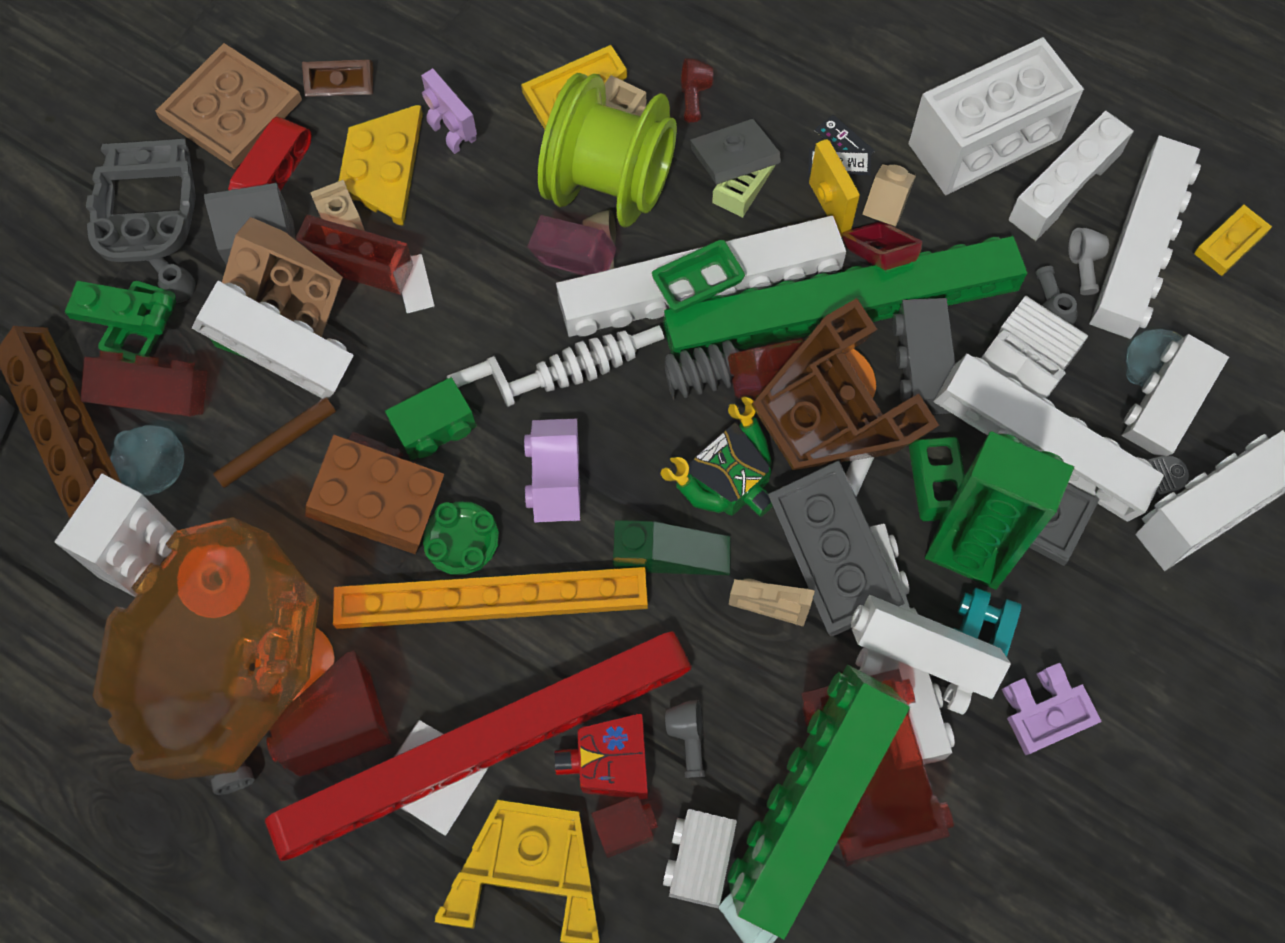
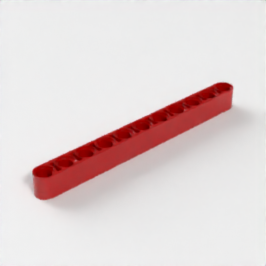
M672 631L659 635L272 813L265 819V824L279 860L286 861L311 851L685 675L692 669V666L678 638Z

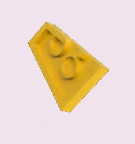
M612 45L521 84L522 93L544 130L561 89L572 75L576 73H582L587 76L593 73L598 74L603 79L604 84L611 75L622 81L627 78V69Z

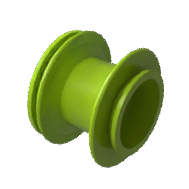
M582 73L572 75L561 89L545 128L538 163V187L541 196L544 199L553 200L558 207H565L570 204L578 195L582 186L617 197V218L623 228L631 226L641 212L648 213L651 211L665 184L676 143L677 125L675 119L670 117L669 101L666 95L659 93L654 96L647 104L642 115L638 116L606 106V89L600 75L594 73L589 76Z

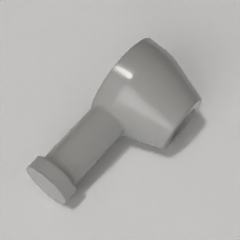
M1088 228L1074 229L1068 245L1071 261L1079 264L1080 294L1091 295L1099 292L1093 261L1105 257L1109 249L1107 236Z

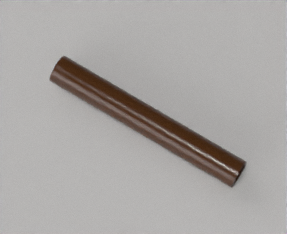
M324 397L215 471L213 475L223 488L227 487L330 417L336 410L329 400Z

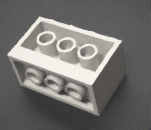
M1044 37L923 93L909 145L942 192L947 195L1061 140L1084 89Z

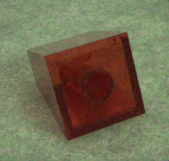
M354 650L344 654L268 723L272 736L266 739L273 761L279 760L284 769H289L299 777L392 743L370 670Z

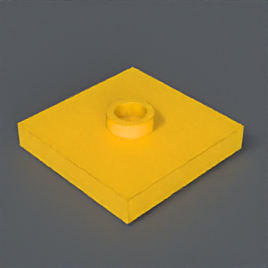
M826 139L816 143L809 184L827 217H834L840 236L843 237V232L852 229L860 194L831 142Z

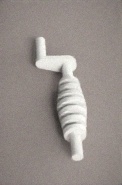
M659 325L632 336L628 335L626 331L617 332V342L611 334L603 336L604 347L598 338L589 339L591 352H589L586 344L581 341L575 343L577 357H575L572 349L568 347L562 350L564 362H561L559 356L555 354L549 357L551 367L547 368L545 362L542 361L536 364L537 370L535 373L510 383L507 382L494 356L487 358V361L447 375V379L452 377L457 387L493 374L507 407L515 404L514 396L540 386L541 388L544 387L547 392L555 390L553 381L557 380L561 388L568 387L567 376L569 375L575 385L583 383L582 370H584L589 381L597 379L595 365L598 366L600 373L604 375L610 372L608 360H611L614 368H617L623 364L621 355H624L625 359L630 361L635 358L637 349L663 340L664 335Z

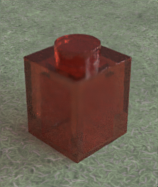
M638 795L591 813L607 858L653 841L651 829L658 827L650 804L642 806Z

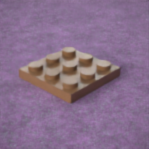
M223 43L155 112L160 120L235 169L245 159L269 122L276 116L285 118L302 101L299 91Z

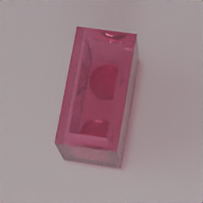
M540 215L527 246L543 265L582 275H591L609 270L617 250L604 230Z

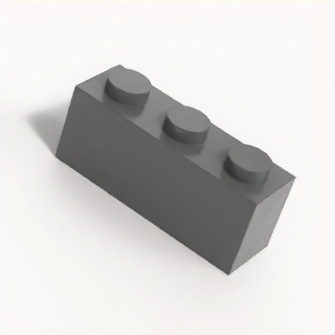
M947 298L902 300L899 312L893 315L892 320L894 336H899L900 347H897L896 363L898 369L903 368L904 380L900 382L901 401L905 402L919 393L932 414H949L951 412L934 403L936 396L955 365Z

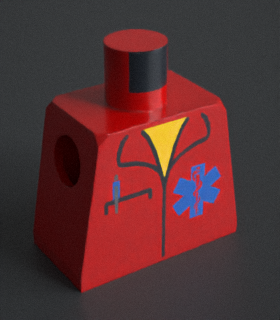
M642 714L578 729V749L555 750L556 775L580 774V786L583 793L648 799Z

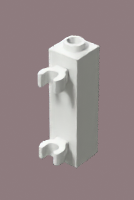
M872 595L868 596L864 606L859 605L851 620V628H853L852 631L858 645L864 647L856 660V665L861 667L859 671L875 679L881 669L884 656H887L951 682V684L947 687L943 700L949 702L948 709L962 715L968 709L973 692L993 699L1011 665L1001 648Z

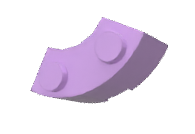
M577 419L533 420L531 434L524 436L525 456L532 457V485L525 486L526 508H533L534 522L580 520Z

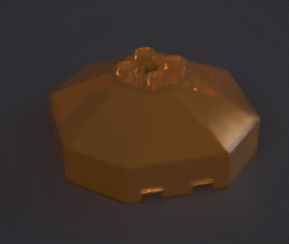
M235 517L175 531L165 543L168 548L172 549L171 553L160 566L152 562L147 566L131 587L135 593H138L127 609L116 606L106 620L93 698L99 707L109 709L112 717L108 720V723L118 741L122 744L130 745L134 753L129 760L137 771L173 780L236 772L310 679L320 597L269 533ZM256 659L261 660L260 667L255 668L254 672L249 670L250 664L254 663Z

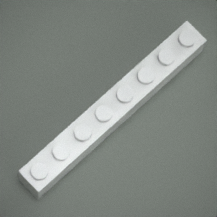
M828 216L726 241L743 269L745 277L738 285L714 296L728 297L740 294L750 288L761 290L776 286L784 281L799 282L817 274L826 273L832 275L838 270H842L846 249L834 217ZM701 248L556 283L558 300L568 336H588L599 329L611 326L620 328L629 325L635 320L643 318L657 319L664 316V310L670 308L652 278V271ZM712 265L701 271L709 286H715L727 280L718 265ZM684 279L669 286L671 293L677 301H683L695 294L689 282Z

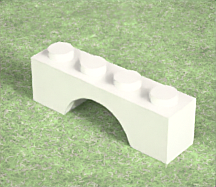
M1105 111L1018 197L1009 221L1036 241L1059 218L1065 207L1083 185L1095 174L1101 176L1122 154L1133 130Z

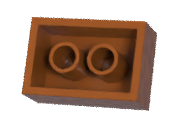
M333 435L307 501L305 517L416 554L444 474Z

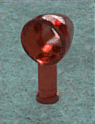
M692 58L684 59L681 72V89L685 93L684 120L687 122H697L701 119L698 92L710 89L713 82L712 66Z

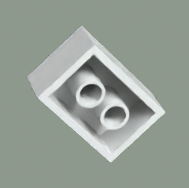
M101 474L59 534L55 543L98 578L138 598L141 592L153 583L156 570L163 559L174 551L180 533L143 494Z

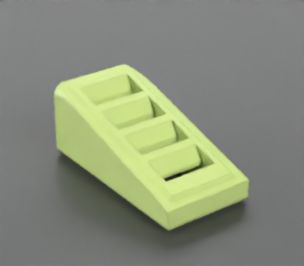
M775 165L752 172V174L756 175L755 178L747 174L737 177L750 184L749 186L736 181V178L717 184L713 190L712 203L744 217ZM733 187L744 193L741 195L730 188Z

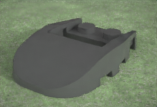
M175 139L102 144L101 151L106 158L103 166L95 167L92 178L95 183L92 195H87L86 208L90 212V222L87 223V230L91 246L101 257L114 262L153 260L168 256L179 250L186 242L196 200L190 151L186 140ZM169 176L181 177L182 188L179 211L113 215L115 180Z

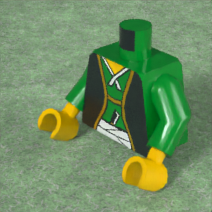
M742 397V402L745 404L743 414L739 413L735 404H730L728 408L731 417L741 420L740 426L733 423L689 464L680 457L670 458L677 468L676 474L674 475L669 468H662L661 476L667 481H677L676 487L695 508L716 513L724 511L728 515H734L747 504L757 515L762 517L773 506L768 493L763 489L770 479L772 461L766 438L758 420L752 418L756 412L751 405L754 401L748 397Z

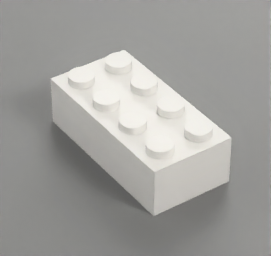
M1283 430L1270 439L1266 434L1261 435L1245 447L1246 451L1239 456L1233 453L1216 465V470L1209 475L1204 472L1185 485L1186 489L1178 495L1172 492L1154 505L1155 509L1142 518L1145 525L1135 535L1164 571L1285 493V432Z

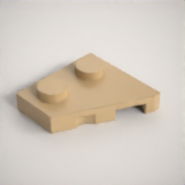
M734 579L729 605L804 626L815 591L766 584L754 579Z

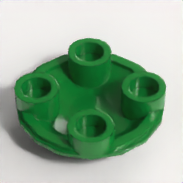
M472 502L442 503L436 508L435 514L431 516L424 530L423 546L425 555L437 569L450 575H467L476 572L492 559L498 547L499 532L495 520L485 508Z

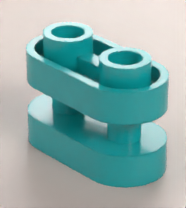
M978 588L973 590L972 595L965 592L957 612L958 615L963 616L960 629H953L978 639L983 620L994 623L989 644L1001 648L1007 657L1022 605L1005 599L999 609L988 605L991 593Z

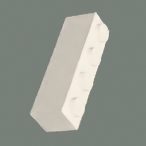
M217 281L192 326V329L322 399L324 397L329 399L335 392L354 356L347 352V348L339 341L330 338L325 340L313 333L314 330L308 324L299 320L291 321L280 315V311L275 306L267 302L258 303L246 296V292L242 288L232 283L223 284Z

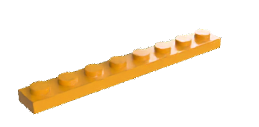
M645 567L334 587L333 625L336 629L648 609Z

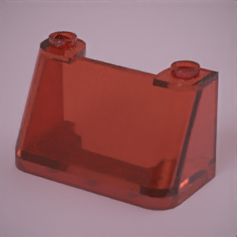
M899 668L871 675L874 679L892 687L908 705L916 702L909 678L902 680ZM829 686L801 693V705L807 728L814 713L818 709L822 711L830 698L827 694ZM910 709L838 840L846 867L946 839L950 836L948 829L954 827L947 802L939 803L937 797L933 796L909 717Z

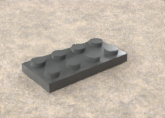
M839 461L768 494L807 586L810 590L815 591L813 600L831 637L851 628V620L855 610L859 605L864 606L869 595L898 607L905 604Z

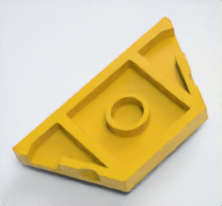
M419 105L349 127L339 181L344 180L352 200L361 201L365 207L374 212L378 210L392 217L393 222L398 225H404L423 115Z

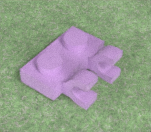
M432 68L421 75L425 88L422 95L430 107L427 113V122L434 131H437L441 128L440 121L443 119L445 125L450 130L446 136V144L456 154L460 151L459 144L463 139L465 142L469 140L470 143L477 140L473 114Z
M1060 663L1037 673L1043 687L1051 693L1053 698L1036 705L1025 678L1002 689L1010 705L1017 711L1016 714L1007 719L1025 755L1102 722L1083 684L1072 689Z

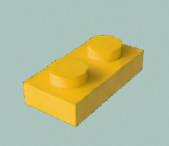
M1243 205L1206 239L1194 254L1219 275L1223 276L1268 233L1272 226L1247 206Z

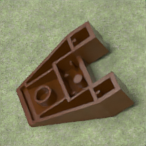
M857 298L826 315L751 404L792 470L828 465L837 461L847 462L895 454L939 426L919 393L883 415L844 354L863 344L877 330Z

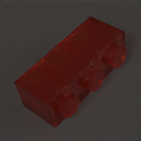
M306 215L295 238L297 242L343 278L401 295L414 266L407 243L311 215Z
M100 350L99 357L84 358L81 401L183 416L203 415L207 371L194 369L195 363L189 361L171 360V366L160 365L158 357L136 355L135 361L124 360L122 352Z

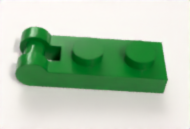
M77 281L65 313L70 319L161 335L166 326L165 315L171 312L175 301L169 295L160 292L149 294ZM147 309L151 310L150 314L145 315Z

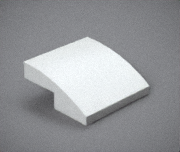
M418 720L395 757L444 734ZM488 768L401 809L446 836Z

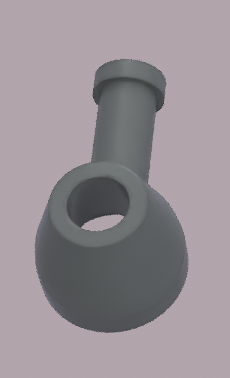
M164 257L146 260L159 273L158 287L174 292L176 303L185 302L192 297L196 290V282L190 272L177 265L169 264ZM176 276L175 279L168 281L171 277Z
M1045 266L1038 269L1036 276L1040 279L1047 300L1042 306L1069 324L1074 325L1078 315L1076 300L1069 294H1060L1054 277L1055 271L1053 266ZM1058 305L1065 306L1067 310H1062Z
M689 700L666 710V731L669 736L685 740V778L705 777L701 751L703 735L701 706L699 700Z

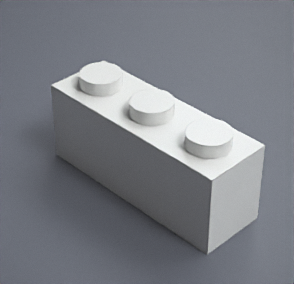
M1190 334L1177 343L1171 341L1160 358L1161 361L1165 362L1158 374L1153 372L1142 388V392L1146 393L1141 404L1135 403L1127 413L1123 423L1128 426L1122 436L1157 457L1173 454L1229 357Z

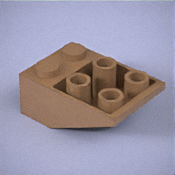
M250 217L235 235L222 283H232L239 286L246 292L247 297L258 303L267 302L275 306L280 311V315L291 321L299 320L308 324L314 330L313 333L322 337L343 277L286 232Z

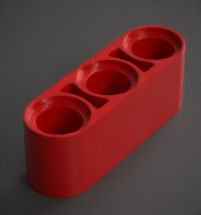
M274 117L232 176L228 190L277 183L281 191L309 149L312 137L311 131L284 118Z

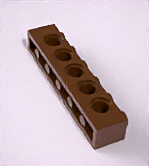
M13 326L0 344V368L65 510L71 519L101 474L120 483L121 481L48 328Z

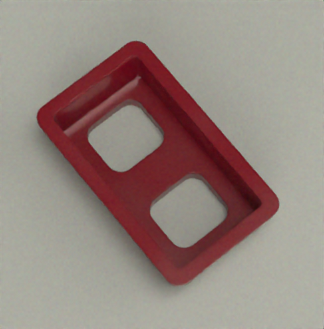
M876 222L842 233L844 242L850 252L883 270L915 262L922 249V240L885 222ZM875 246H881V247H883V248H881V249H876V248H874V247H875Z

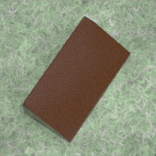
M371 60L302 62L305 97L372 95L373 62Z

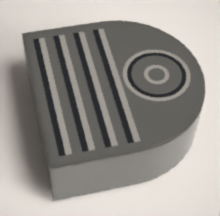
M1168 455L1147 460L1155 470L1164 475L1154 494V499L1165 497L1172 492L1176 494L1186 485L1189 473L1186 465L1180 459Z

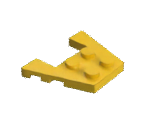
M497 800L472 847L473 850L464 867L454 880L449 895L443 906L438 910L435 922L474 929L482 885L488 884L566 896L567 902L560 942L600 943L579 812Z

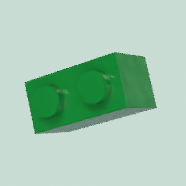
M452 377L385 410L388 420L410 461L430 456L439 446L450 440L457 441L463 439L476 427L472 411Z

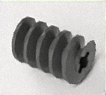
M729 340L723 342L721 352L715 344L709 345L707 356L701 347L694 349L693 359L686 350L681 351L679 363L672 354L666 355L665 373L673 400L676 389H679L683 397L687 398L689 386H693L698 395L703 394V385L706 382L712 391H717L719 379H722L725 386L730 388L732 376H736L741 385L745 384V371L741 354L737 347L734 348Z

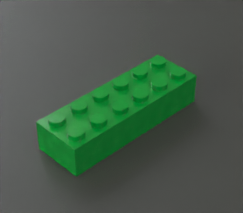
M990 431L945 511L924 559L997 590L1057 512L1075 466L1065 463L1060 456L1052 452H1039L1027 447L1012 435L997 434Z
M848 664L843 673L838 672L833 677L827 691L830 698L822 711L818 709L812 716L807 728V732L810 735L803 748L797 747L792 753L787 765V770L790 772L783 785L777 784L772 790L767 802V807L770 808L763 822L757 821L752 827L747 839V844L750 846L743 859L737 858L734 861L727 877L737 916L783 940L787 936L910 709V706L892 687Z

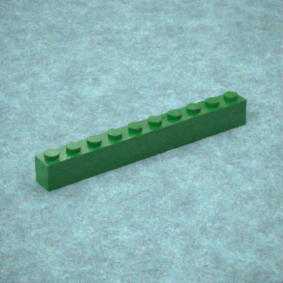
M1014 236L1002 239L992 237L979 244L969 246L959 244L948 250L936 253L922 252L915 262L889 270H883L876 265L865 268L855 266L837 274L828 275L822 273L808 280L799 282L784 281L775 287L766 289L750 288L740 294L728 297L713 296L678 313L672 312L671 309L664 310V330L670 353L679 363L681 351L686 350L693 359L694 349L701 347L707 356L709 345L715 344L721 352L723 342L728 340L734 348L737 347L738 350H744L809 336L826 315L856 298L872 322L893 318L894 314H898L902 300L947 298V306L1019 291L1027 271Z

